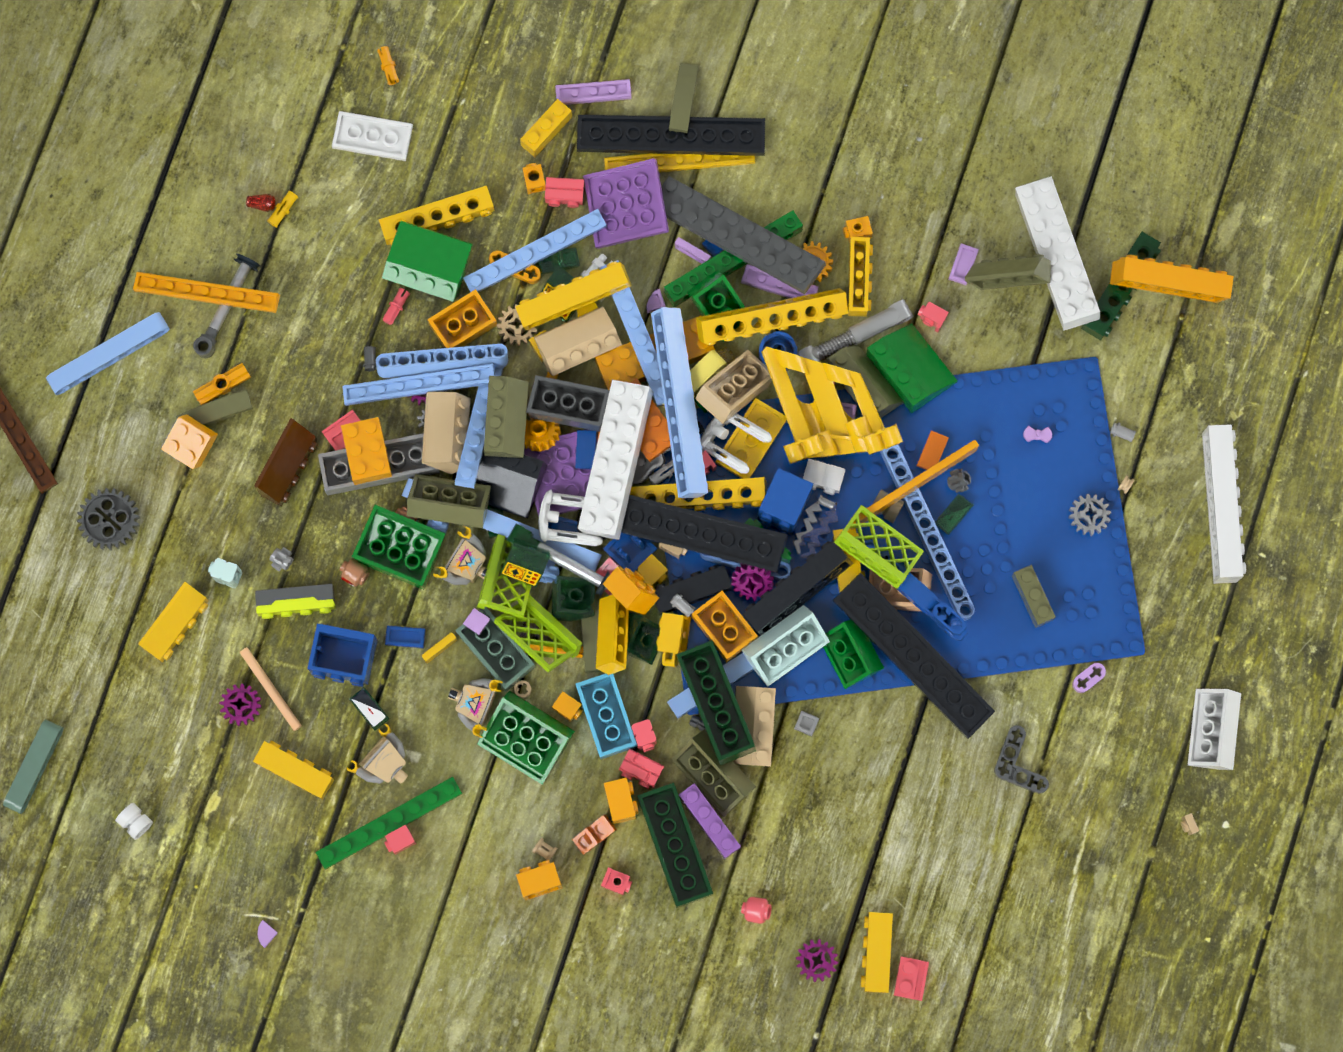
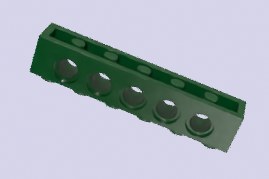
M1141 231L1127 255L1138 256V253L1142 252L1147 258L1156 259L1161 251L1159 249L1161 242ZM1109 283L1097 302L1100 315H1106L1108 321L1103 322L1099 319L1084 324L1081 329L1100 341L1103 336L1108 337L1113 329L1110 326L1113 320L1117 322L1123 313L1120 309L1123 305H1128L1132 298L1129 294L1134 288L1127 287V290H1121L1119 286ZM1109 299H1115L1118 305H1110Z

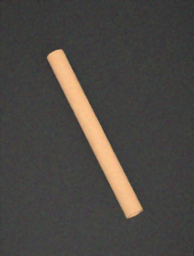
M248 647L240 651L241 656L293 731L298 730L302 725Z

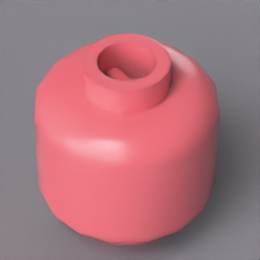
M749 897L747 902H743L741 913L744 914L746 921L762 924L770 919L772 907L765 898Z

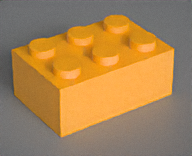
M476 289L428 319L429 326L444 348L464 347L497 326L496 319Z
M379 417L341 425L354 485L392 477Z
M723 591L719 592L691 614L692 619L709 641H713L716 650L726 662L758 638V635Z
M547 860L538 863L539 867L531 869L529 866L519 870L520 873L516 874L525 900L563 888L554 862L550 863Z

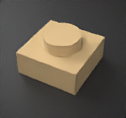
M1192 813L1181 817V826L1185 833L1188 832V835L1199 832Z

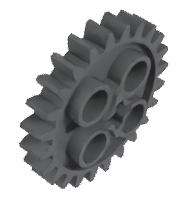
M105 488V493L98 490L97 496L91 493L92 499L85 498L84 500L87 504L80 505L83 512H77L82 517L77 520L78 523L82 524L78 529L84 531L81 536L83 538L88 537L87 542H93L95 548L100 544L102 550L105 549L106 545L110 551L113 545L120 549L119 543L121 542L126 546L125 539L133 540L130 534H137L134 527L140 526L139 523L135 522V520L140 519V516L135 514L139 509L137 507L132 508L136 504L135 501L129 502L131 497L129 495L124 497L123 491L117 494L115 488H113L111 493L108 488ZM112 502L111 509L104 510V504ZM96 508H99L108 517H111V519L122 529L119 531L109 521H106V519L96 511ZM121 514H126L127 516L124 522H118V517ZM94 516H99V522L94 525L91 524V519ZM113 528V534L110 537H106L105 531Z

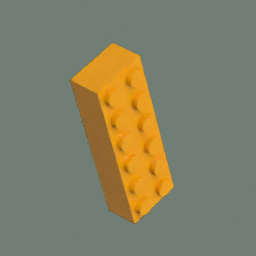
M1126 255V257H1120L1119 260L1113 262L1110 284L1218 303L1231 299L1234 276L1227 275L1226 271H1216L1214 273L1209 272L1210 269L1200 267L1197 270L1192 269L1191 265L1181 264L1180 266H1175L1170 261L1158 263L1153 258L1141 260L1138 259V256Z
M696 317L683 322L690 365L700 361L711 350H715L713 345H706L699 340ZM653 333L649 336L656 351L655 337ZM631 342L595 357V362L607 390H610L612 380L630 383L637 378L640 383L647 381Z

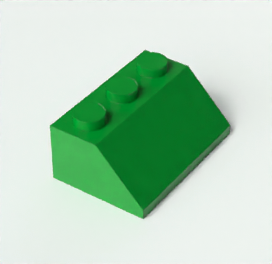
M851 619L825 633L830 642L823 646L844 689L884 669L870 639Z

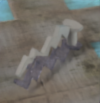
M820 495L818 501L805 510L809 517L803 519L807 531L796 533L795 535L798 540L793 541L797 554H800V546H806V544L810 552L802 554L801 558H807L813 553L816 555L814 547H821L817 536L831 533L827 523L838 522L837 502L834 503ZM821 504L831 509L832 511H825L827 517L818 518L821 528L813 529L811 524L817 523L813 512L822 511L819 505ZM810 537L811 541L805 544L804 538Z

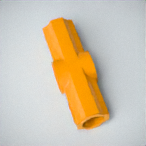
M243 363L224 374L216 375L212 381L194 390L193 393L200 405H204L220 395L228 394L232 388L250 379L251 376ZM220 381L227 382L224 388L217 387Z

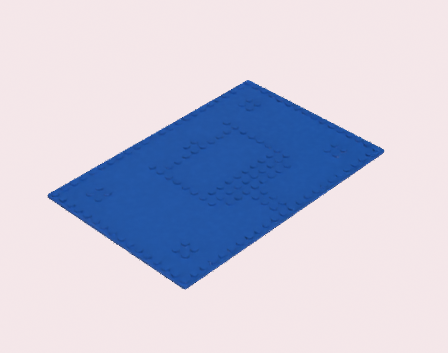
M1097 357L953 375L957 379V383L915 412L911 413L903 403L881 418L885 428L897 424L903 440L898 445L914 478L926 471L917 467V464L931 430L949 437L940 461L973 440H976L979 444L975 453L919 488L974 605L973 615L969 620L965 621L968 634L962 641L954 640L922 611L897 610L963 679L1141 656L1145 653L1120 492L1117 490L1119 486ZM846 389L837 390L841 403L857 405ZM812 394L796 396L803 403L810 404L814 401ZM779 398L760 400L785 415ZM753 401L748 403L737 414L744 417ZM858 405L856 407L855 419L863 417ZM697 408V421H700L704 429H706L714 416L709 411L704 413L701 408ZM788 421L782 427L751 477H764L767 480L768 491L778 468L802 479L808 459L844 468L845 474L839 493L834 495L826 494L823 492L824 489L816 487V490H812L798 522L800 523L803 519L809 518L805 510L816 503L820 495L836 504L833 510L820 504L819 506L822 511L813 512L817 523L814 524L828 527L832 532L833 530L844 529L861 505L865 508L871 506L881 489L889 494L897 489L880 451L870 455L868 452L807 458L790 464L783 447L795 442ZM730 422L728 425L723 426L729 431L726 439L722 440L716 436L713 440L714 444L722 449L737 428V426ZM1027 426H1030L1035 431L1049 427L1052 431V439L1048 443L1041 440L1027 442L1023 437V432ZM670 450L664 454L666 465L673 460L672 452ZM894 451L887 453L890 459L897 458V454ZM709 454V456L711 457V459H712L713 462L715 463V461H716L717 458H715V457H713L712 455ZM716 464L715 471L709 469L710 473L706 475V481L741 479ZM671 466L670 468H668L666 471L660 474V476L668 472L673 467ZM902 468L895 470L898 476L905 475V471ZM962 468L963 471L969 473L971 483L967 485L968 490L956 493L955 490L953 491L949 488L947 478L951 476L950 471ZM675 472L671 478L667 477L658 485L676 484ZM750 489L744 490L742 497L748 498L752 491ZM726 491L723 498H731L732 491ZM713 492L705 494L704 499L707 501L711 500ZM1086 494H1089L1090 498H1093L1096 494L1097 500L1104 498L1103 505L1109 504L1106 511H1111V514L1107 516L1111 519L1110 522H1105L1107 525L1106 529L1101 528L1100 534L1094 531L1093 536H1090L1089 532L1083 535V530L1081 529L1076 532L1077 525L1071 526L1074 520L1069 519V515L1073 514L1069 509L1070 507H1075L1072 504L1074 500L1079 502V496L1085 499ZM669 495L666 502H674L675 495ZM961 496L971 506L950 532H947L937 522L956 499ZM685 498V501L691 502L694 498ZM919 503L911 504L913 510H921ZM751 504L744 505L743 508L725 506V509L714 510L713 507H708L705 511L696 512L745 523L749 518L753 521L757 520L760 507H751ZM1084 504L1078 508V512L1084 510ZM905 505L901 508L894 523L885 520L882 514L876 515L924 551L913 568H924L932 574L931 591L943 603L952 608ZM1090 511L1086 514L1090 519L1094 516V514H1090ZM1102 518L1095 520V526L1100 524ZM919 521L922 528L929 527L928 521ZM763 526V529L777 532L778 530L772 526L770 528ZM874 526L876 535L884 534L882 527ZM861 527L863 536L871 535L870 527ZM806 528L801 529V532L807 531ZM795 530L793 535L788 534L785 545L791 552V571L797 566L801 567L806 563L805 560L814 553L816 555L821 551V546L802 541L799 544L800 554H797L793 541L798 540L795 536ZM821 533L820 537L822 539L827 538V535L825 533ZM895 537L890 538L891 546H900L898 539ZM934 537L927 539L928 543L932 546L938 543ZM885 538L877 539L881 547H887ZM905 549L907 558H913L917 555L913 550ZM688 550L686 555H681L679 559L665 552L669 585L673 584L672 581L681 577L687 579L694 572L701 571L704 573L709 571V567L717 565V563L702 559L700 553ZM893 550L895 559L903 558L901 550ZM941 554L935 557L939 563H944L946 560ZM904 562L899 563L900 565H902V566L905 568ZM860 563L861 571H865V578L869 581L870 569ZM1032 565L1056 616L1053 621L1035 628L1012 578L1014 572ZM725 566L730 582L732 583V575L733 572H735V569ZM779 568L778 574L780 576L787 575L788 572L785 568ZM951 572L944 573L946 580L954 578ZM837 578L804 604L805 607L813 612L825 633L850 620L832 601L839 594ZM773 580L774 584L772 590L776 588L775 585L778 581ZM732 585V590L724 593L758 637H760L761 635L753 628L743 614L750 604H756L761 598L758 596L756 601H754L753 597H750L746 600V595L740 597V591L735 592V586ZM952 590V595L955 598L962 596L960 590ZM713 597L691 604L695 607L694 611ZM963 606L960 608L961 614H970V610L967 607ZM678 609L673 611V614L686 616ZM692 617L687 650L709 642V639ZM956 625L952 629L957 631L960 630L962 627L960 625ZM871 641L884 669L847 689H844L823 647L769 686H766L756 671L753 670L731 684L734 695L736 694V686L776 688L775 704L915 685ZM717 651V653H718V655H719V658H720V660H721L722 665H725L726 663H728V662H726V661L723 659V657H722V656L720 655V653ZM741 651L739 654H737V655H736L735 657H733L731 660H733L734 658H736L737 656H739V655L742 654L743 652ZM681 670L683 689L686 690L689 687ZM697 707L689 711L687 714H699Z

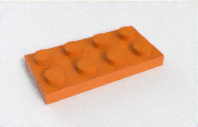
M637 378L630 382L633 384L642 385ZM651 400L640 448L649 462L671 447L667 419L653 400Z

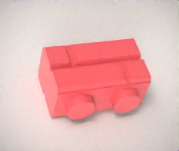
M546 177L545 203H549V206L552 207L567 204L570 208H578L579 205H583L584 179Z
M647 719L633 724L631 728L638 750H643L644 753L654 750L657 739L650 720Z
M629 749L619 771L622 772V777L628 780L634 778L639 781L638 784L649 789V787H655L664 766Z

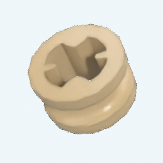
M1128 475L1125 476L1117 489L1119 491L1123 490L1124 494L1128 492L1135 481L1134 479L1130 480Z
M524 680L518 681L514 686L515 694L522 699L530 696L531 685ZM523 684L526 685L527 693L524 694L522 692V694H519L518 686L522 685L523 687Z

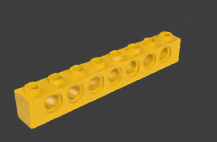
M838 288L696 317L698 338L706 345H714L717 341H733L735 337L739 336L747 338L753 336L754 333H770L773 329L786 330L792 325L805 326L807 322L820 323L825 321L826 318L839 319L842 318V315L848 314L846 292ZM829 302L828 309L824 310V305ZM811 306L810 313L806 314V309ZM793 310V315L788 318L789 311ZM776 314L775 319L770 322V316ZM757 317V323L752 325V320ZM740 321L739 327L734 329L735 322ZM722 325L721 330L716 333V327Z
M764 477L706 481L708 492H713V498L708 501L704 499L705 495L694 498L691 502H686L685 498H678L676 484L631 487L630 495L644 499L656 496V502L684 509H694V511H705L708 507H713L714 510L725 509V506L743 508L744 505L750 504L751 507H760L767 493V480ZM746 489L752 491L748 498L742 497V493ZM732 491V497L724 499V493ZM669 495H675L674 502L667 503V497Z

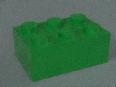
M718 270L687 292L702 316L745 308L725 275ZM740 321L735 322L734 329L739 327ZM722 325L716 327V333L721 330Z

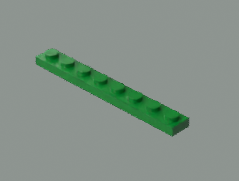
M451 777L320 849L316 854L326 870L379 841L387 834L404 825H408L462 795V792L454 777Z

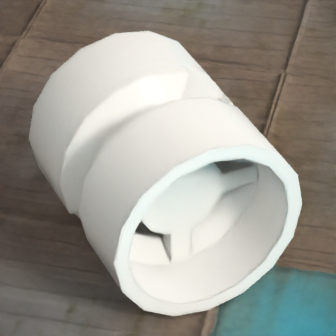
M131 803L117 816L115 821L122 828H128L127 833L136 840L151 827L153 821L146 814L141 815L142 810L135 803Z

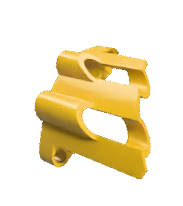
M767 346L763 349V358L795 440L794 443L783 446L790 464L807 458L868 452L870 455L903 442L897 424L887 428L884 427L861 373L803 358ZM786 368L805 374L814 398L813 403L807 404L797 399ZM834 382L852 387L863 417L854 420L844 411Z

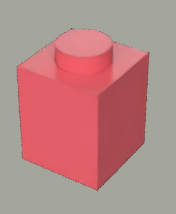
M406 825L385 836L387 841L384 842L388 851H393L395 855L416 844Z

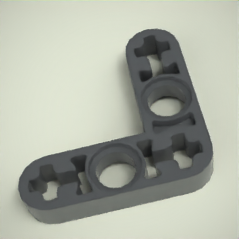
M1013 726L1007 733L994 768V773L997 778L1037 794L1044 793L1049 787L1047 778L1015 765L1025 740L1026 732L1021 726ZM1020 730L1019 734L1022 737H1018L1015 744L1008 743V740L1013 741L1014 735L1012 732ZM1007 747H1012L1015 750L1013 758H1008L1005 755ZM1005 761L1012 762V765L1008 763L1006 766L1008 774L1000 775L1001 771L998 768H1002ZM1017 773H1025L1027 776L1026 782L1019 783L1016 780ZM1031 776H1034L1032 781L1038 782L1039 780H1042V784L1045 785V787L1040 788V790H1038L1036 784L1031 783L1030 787L1027 786V784L1029 783Z

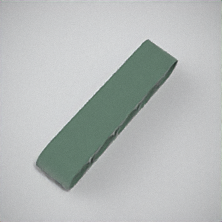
M46 719L42 722L5 797L4 807L20 814L25 811L63 733V727Z

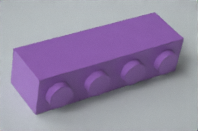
M695 783L679 794L680 800L724 859L740 849V844Z

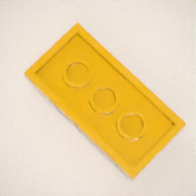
M757 398L750 405L744 418L769 432L772 437L771 442L763 443L737 427L723 449L747 463L750 469L747 474L739 473L720 460L716 459L715 461L716 464L741 479L752 477L787 421L785 415ZM740 421V423L743 424L744 426L750 427V426H748V425H746L745 423H743V422Z

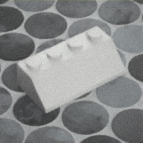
M1196 689L1188 756L1189 766L1233 770L1241 693L1229 689Z

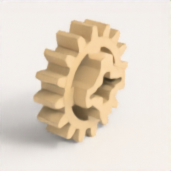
M508 306V312L502 311L504 317H498V321L501 324H497V329H502L499 331V335H505L503 341L506 342L509 339L510 345L517 342V345L520 346L522 341L528 344L527 339L533 337L532 333L537 334V329L532 328L522 336L526 329L522 326L516 308L512 309ZM516 322H520L518 329L515 327ZM507 331H511L515 334V337L511 336Z

